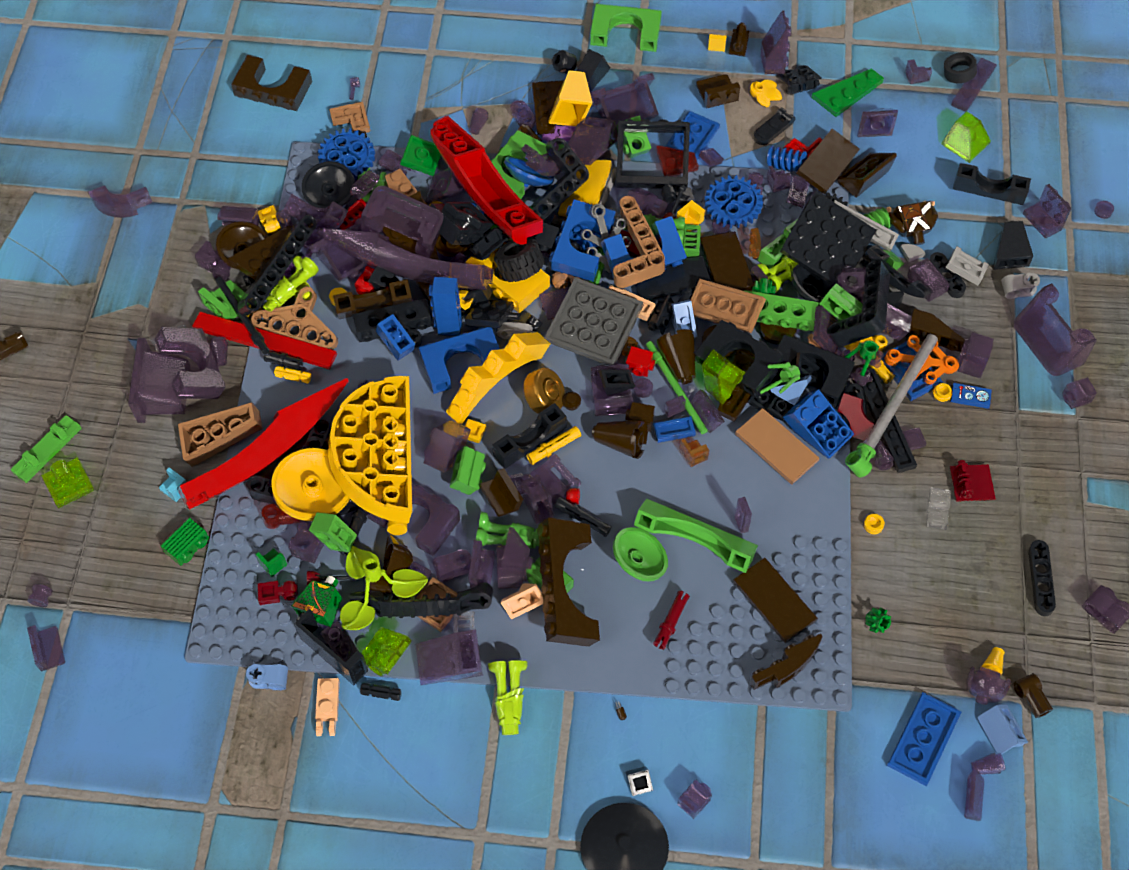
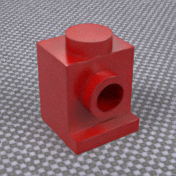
M369 266L365 267V271L355 282L356 292L359 295L376 292L368 282L374 271Z

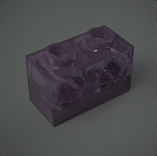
M866 268L842 269L841 274H838V285H841L849 294H855L858 301L863 304ZM852 275L856 278L857 282L850 283L847 277Z
M300 520L297 528L298 531L289 542V549L293 557L315 564L324 543L309 531L313 521ZM308 545L307 548L301 549V546Z

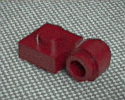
M278 581L257 583L258 602L260 605L280 603V596H283L286 601H293L298 595V586L294 581H286L281 587Z

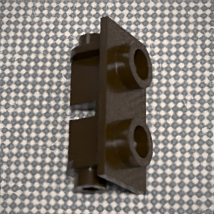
M743 22L739 23L736 29L733 28L729 49L730 55L745 57L750 31L746 30L747 27Z
M15 332V334L6 337L4 341L0 340V360L29 347L21 332Z

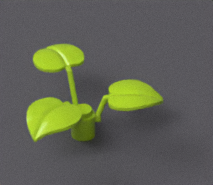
M352 546L346 558V571L354 579L366 577L364 603L351 601L343 606L340 612L342 628L346 630H360L370 625L374 620L375 609L367 606L370 582H377L383 576L389 584H393L392 591L395 595L409 598L416 595L427 584L428 578L420 572L401 569L393 574V580H391L385 570H381L379 558L374 553Z

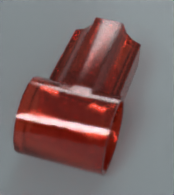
M274 504L264 506L261 512L264 525L269 529H275L285 524L303 523V520L289 516Z

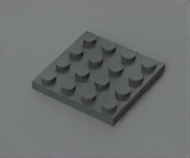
M575 277L544 339L552 345L614 367L644 306V302Z

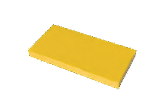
M580 159L589 171V178L560 205L559 216L568 217L566 216V211L569 205L572 206L573 200L592 205L599 203L613 165L611 160ZM579 171L576 172V176L578 179H580L581 177Z

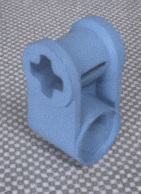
M253 664L248 667L246 677L251 687L277 691L286 689L287 666L281 664Z

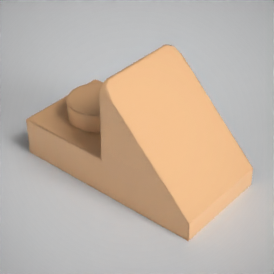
M524 583L518 592L502 599L501 604L509 617L513 619L544 604L543 594L536 584Z

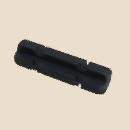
M362 683L360 688L361 695L365 696L371 694L372 697L391 698V700L399 701L402 695L401 689H390L388 686L376 684L371 686L370 683Z

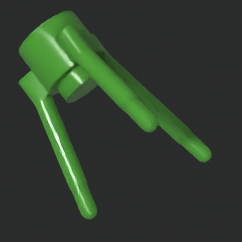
M789 362L769 364L768 368H783L780 372L781 379L760 390V393L763 394L779 384L787 382L779 390V393H783L795 381L800 379L799 368L796 365H790Z

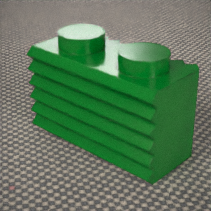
M189 517L160 546L167 556L182 566L183 563H187L192 559L193 554L198 549L203 548L207 544L209 536L205 529Z

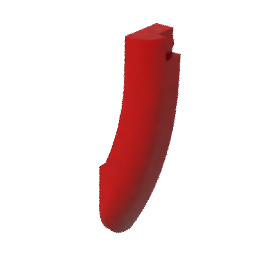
M449 116L442 117L434 122L433 128L430 130L431 139L456 179L479 208L517 244H527V237L543 233V219L513 192L494 167L485 152V148Z
M345 378L277 411L273 417L274 421L244 450L217 468L180 485L178 493L187 508L190 510L234 488L278 459L318 422L340 395L349 380Z

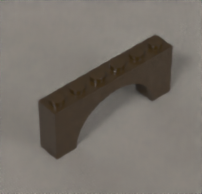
M548 517L538 524L537 528L546 641L589 647L600 641L599 621L587 617L573 604L565 588L563 568L565 559L570 551L582 550L592 543L590 524Z

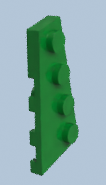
M871 68L814 92L811 98L833 116L837 117L882 84L884 78Z

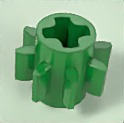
M762 278L759 281H755L752 291L773 295L776 292V286H772V281Z
M873 607L866 614L865 625L870 626L869 631L884 633V630H887L891 625V616L887 615L886 609Z

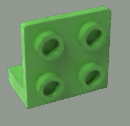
M228 280L226 284L239 302L245 292L231 280ZM204 287L198 291L202 304L217 317L232 321L238 316L220 288L215 292H209Z

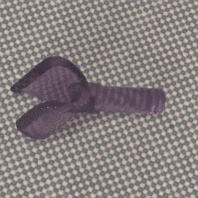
M359 77L350 79V100H354L355 88L360 87Z

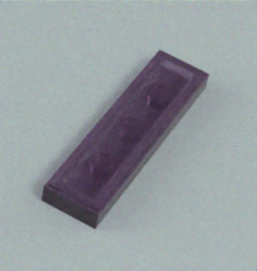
M981 58L977 64L976 76L964 83L953 99L951 106L967 112L996 69L997 64Z

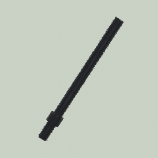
M218 277L216 279L217 284L251 335V340L260 348L263 354L268 353L269 348L264 342V337L256 330L248 316L242 315L238 311L239 302L223 278Z

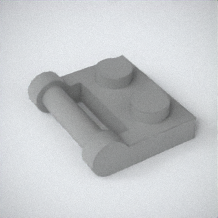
M956 246L946 268L978 286L989 264L975 259Z

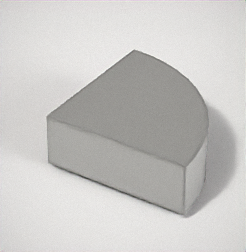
M903 244L900 246V250L908 262L925 256V252L916 245Z

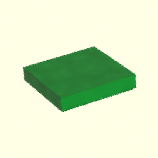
M411 135L400 165L434 177L441 154L433 142Z

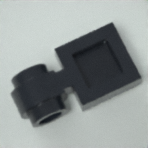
M665 185L661 191L663 200L667 203L676 201L679 187ZM686 187V191L682 193L678 205H686L691 200L695 202L691 188Z

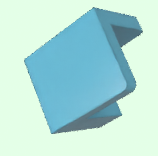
M168 468L166 471L169 478L159 489L177 502L181 498L178 488L187 481L171 468Z

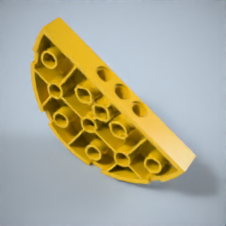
M393 376L361 386L351 393L340 405L333 419L330 431L328 459L335 480L354 503L377 517L408 524L412 514L409 376Z

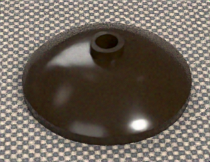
M249 222L231 223L225 226L217 236V254L225 264L237 269L228 263V258L267 238L268 235L262 228Z

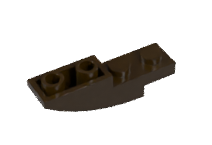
M821 633L816 636L813 634L803 639V642L797 645L795 643L790 644L784 649L782 660L774 661L766 669L760 668L754 671L750 679V685L753 690L770 682H773L774 686L778 688L798 675L817 652L823 637Z

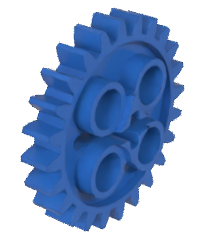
M351 128L348 132L342 129V133L336 130V135L329 134L330 139L324 138V143H320L321 149H318L319 163L327 161L341 163L358 180V175L367 171L369 167H373V161H375L373 143H370L369 137L365 138V133L359 135L358 130L355 133H352Z
M728 175L727 180L721 177V182L715 180L714 185L710 184L709 190H706L704 200L707 214H711L710 219L716 218V224L723 222V227L729 224L730 229H732L733 225H736L739 229L740 224L746 227L747 221L752 224L753 218L758 219V214H761L763 207V195H760V189H756L757 184L751 185V180L745 182V177L739 180L737 175L734 179Z

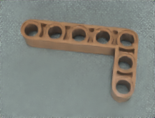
M632 196L621 198L620 215L622 219L626 220V227L641 256L614 267V284L619 288H626L663 274L665 271V256L639 205Z

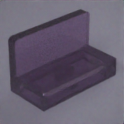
M222 206L217 219L222 220V225H229L234 222H249L258 226V208Z
M36 625L27 627L34 662L41 672L66 663L59 631L56 626L42 631Z

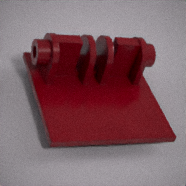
M959 460L956 466H950L956 502L996 500L989 464L968 465L965 460Z

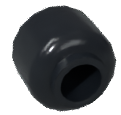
M565 50L558 51L552 58L553 68L566 75L569 70L574 71L577 67L575 54Z

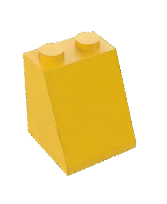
M568 71L549 117V124L582 126L592 105L585 72Z

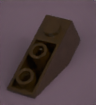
M914 309L906 337L916 335L920 341L924 342L928 334H933L938 338V346L961 352L965 342L964 338L934 314Z

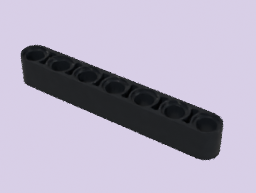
M305 215L292 226L239 301L238 311L242 315L248 316L254 313L264 303L292 263L294 257L315 230L317 222L313 216Z

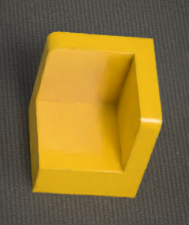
M693 200L677 212V218L680 216L685 217V224L700 225L704 221L705 210Z

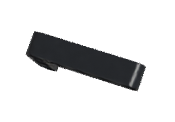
M562 138L548 141L546 151L565 175L529 207L543 220L589 178L588 169ZM554 143L558 144V151L555 150ZM566 157H568L570 160L569 165H567L565 162ZM577 171H579L581 174L580 179H578L576 176ZM565 182L568 184L567 191L564 189ZM552 194L556 197L555 202L551 200ZM540 205L543 207L542 214H540L538 211V207Z
M880 259L871 261L866 267L862 313L834 322L827 329V333L838 347L875 336L885 329L890 273Z
M318 420L312 427L303 449L319 447L320 449L328 450L325 442L330 436L331 431L328 421ZM251 476L247 480L246 486L252 499L278 506L273 495H271L273 493L271 479Z

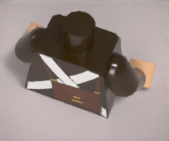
M924 201L900 205L893 212H891V207H887L890 224L903 237L912 236L914 245H922L925 243L923 234H927L932 230L938 218V213L934 207L935 202Z

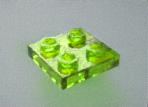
M78 457L69 462L58 460L51 465V471L41 475L58 509L95 491Z
M380 627L361 654L364 656L366 665L370 670L379 676L388 675L412 640L406 635Z

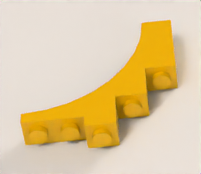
M538 332L513 334L504 349L491 350L482 366L468 367L460 381L462 386L446 410V413L458 424H463L473 408L492 387L520 366L533 360L542 359L551 343Z

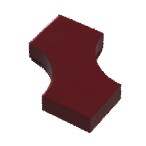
M843 393L838 412L845 415L848 419L850 428L854 433L852 437L865 441L875 423L865 416L862 398Z

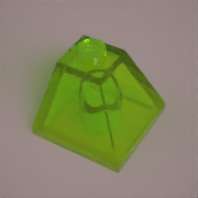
M966 111L956 120L941 145L970 163L990 144L991 140L981 120Z

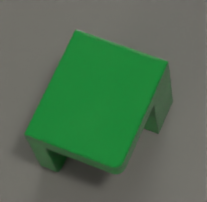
M274 548L264 556L259 552L255 554L259 564L271 577L287 566L284 555L278 553Z

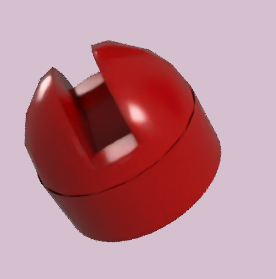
M580 488L569 489L566 492V500L572 504H579Z

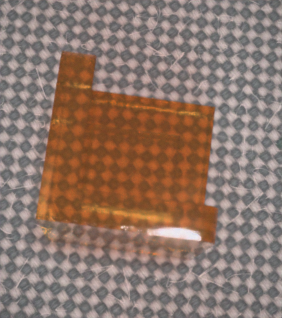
M685 439L680 441V450L690 467L708 460L709 449L706 444L701 446L698 440L687 443Z

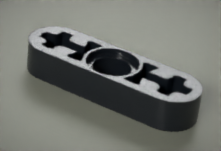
M940 252L933 253L928 262L929 267L951 297L961 298L966 290V284L958 274L946 268L949 260L944 254ZM948 272L952 277L945 278L942 273Z

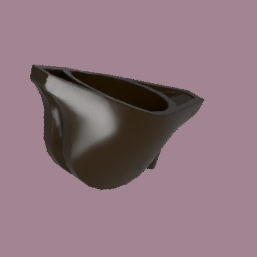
M390 534L386 540L383 569L388 577L398 570L409 569L413 562V556L408 546L400 544Z

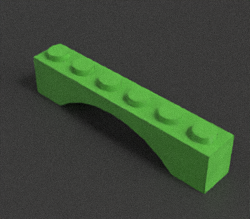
M646 499L639 508L634 526L650 533L669 534L692 540L714 552L726 565L744 573L747 572L758 547V545L649 499Z

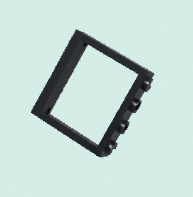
M649 119L619 121L617 188L662 189L665 185H671L672 187L684 185L688 187L690 122H681V120L668 122V120L664 119L658 121H650ZM624 132L684 133L682 177L622 176Z

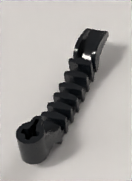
M479 583L476 587L458 591L457 597L451 598L450 593H446L445 598H440L439 594H435L434 599H428L427 595H423L422 599H417L416 595H414L410 600L402 597L397 600L393 592L390 593L388 600H384V594L381 591H369L367 606L373 607L375 614L379 617L387 616L388 618L411 616V618H415V616L426 618L427 616L438 617L439 615L450 616L452 614L461 616L462 613L471 609H487L490 607L493 587L488 583ZM365 591L350 593V602L360 601L364 603Z

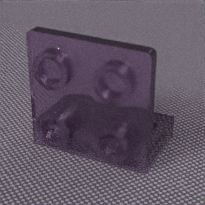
M1047 184L1039 202L1025 209L1023 215L1046 239L1063 229L1072 208L1058 194L1056 189Z

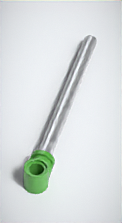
M927 335L865 442L858 444L857 450L851 452L846 457L845 464L857 477H864L871 471L872 464L870 459L876 455L874 448L937 343L938 338L935 335Z

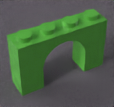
M596 4L590 45L607 47L609 33L612 28L620 24H631L641 31L640 50L657 52L662 10Z
M517 130L514 135L509 137L507 144L500 148L498 155L491 159V162L513 192L522 199L525 195L524 183L510 177L503 171L506 167L504 163L505 158H518L544 170L553 159L547 153L545 143Z

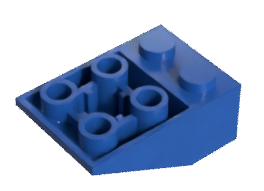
M819 389L807 393L783 416L795 433L828 459L854 435L853 431Z

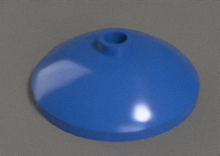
M506 157L504 160L505 166L511 175L524 183L525 187L529 185L537 187L552 184L555 180L550 173L527 161L514 157Z

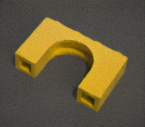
M498 249L494 250L485 260L470 257L466 261L467 274L479 282L486 280L494 296L498 299L513 302L514 310L518 313L522 312L550 287V276L541 269L533 276L517 282H508L497 278L494 275V271L497 268L494 254Z

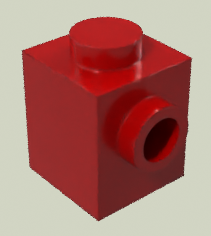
M631 346L626 360V370H630L636 376L648 377L649 371L654 370L656 360H653V352Z

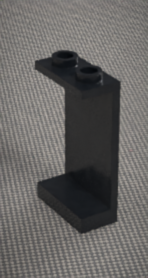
M309 609L306 613L298 616L294 624L300 639L354 686L368 672L364 656L357 650L344 662L312 634L318 628L313 612Z

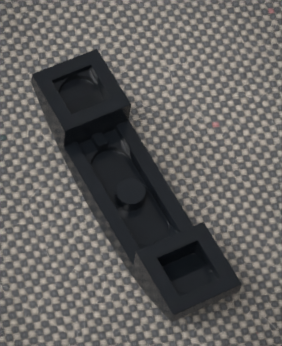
M874 245L867 250L871 261L880 259L890 273L889 284L908 295L924 298L931 294L932 290L920 280L911 283L886 261L890 256L880 247Z

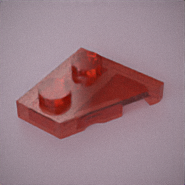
M656 146L664 177L682 174L683 150ZM689 152L688 172L698 171L699 166L695 153Z

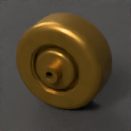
M541 368L530 372L526 376L523 386L524 396L528 405L535 413L539 414L554 403L560 409L563 407L564 385L560 377L553 370Z

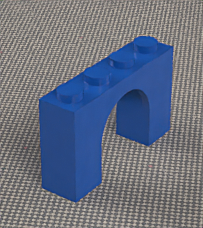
M573 200L572 206L569 205L566 211L567 220L562 222L561 236L556 238V250L550 254L551 270L594 282L599 268V257L577 251L571 245L570 239L575 233L583 229H590L600 233L597 220L591 217L589 213L592 204ZM597 208L596 213L598 215L601 214L600 208ZM605 208L604 220L610 236L615 222L616 211Z
M672 216L654 222L651 226L665 256V267L669 265L676 267L683 264L682 261L687 256ZM621 234L606 238L601 242L613 276V269L616 265L632 258L627 252Z
M491 327L479 328L473 332L462 333L456 337L445 338L439 342L428 343L419 347L420 358L433 394L452 389L446 363L453 355L460 352H470L478 356L483 364L491 350H500Z

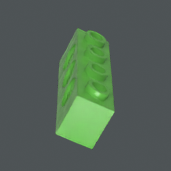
M744 290L745 292L763 296L766 299L757 322L767 325H779L785 328H797L803 331H814L819 302Z

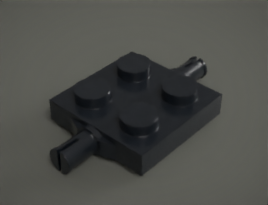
M488 300L477 302L471 309L464 310L461 308V314L466 316L465 323L468 326L500 328L507 320H520V313L512 312L514 310V303L510 301Z

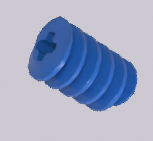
M771 146L767 154V164L770 168L788 170L789 172H797L807 160L806 151L801 155L800 150H797L794 155L793 149H790L788 152L787 148H783L781 152V147H777L775 150V147Z

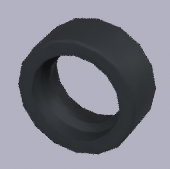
M955 53L944 61V76L951 83H966L977 74V60L970 53ZM959 65L968 66L965 70H952V68Z

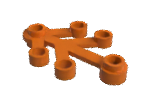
M911 335L907 340V345L918 352L921 347L919 344L920 339L916 335ZM938 341L932 349V352L938 359L932 358L929 355L917 375L918 377L931 366L939 367L934 372L930 371L925 375L924 380L930 385L934 384L937 378L944 373L952 374L959 368L958 360L953 356H946L938 347ZM891 349L886 353L884 360L888 365L896 366L899 361L911 363L915 356L900 354L898 350Z

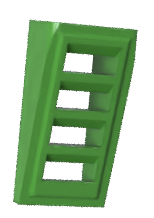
M685 224L682 240L683 248L687 258L697 257L700 250L701 225ZM686 230H697V232H686ZM686 235L696 236V238H695V237H686ZM685 241H696V243H690ZM685 246H692L696 248H685Z

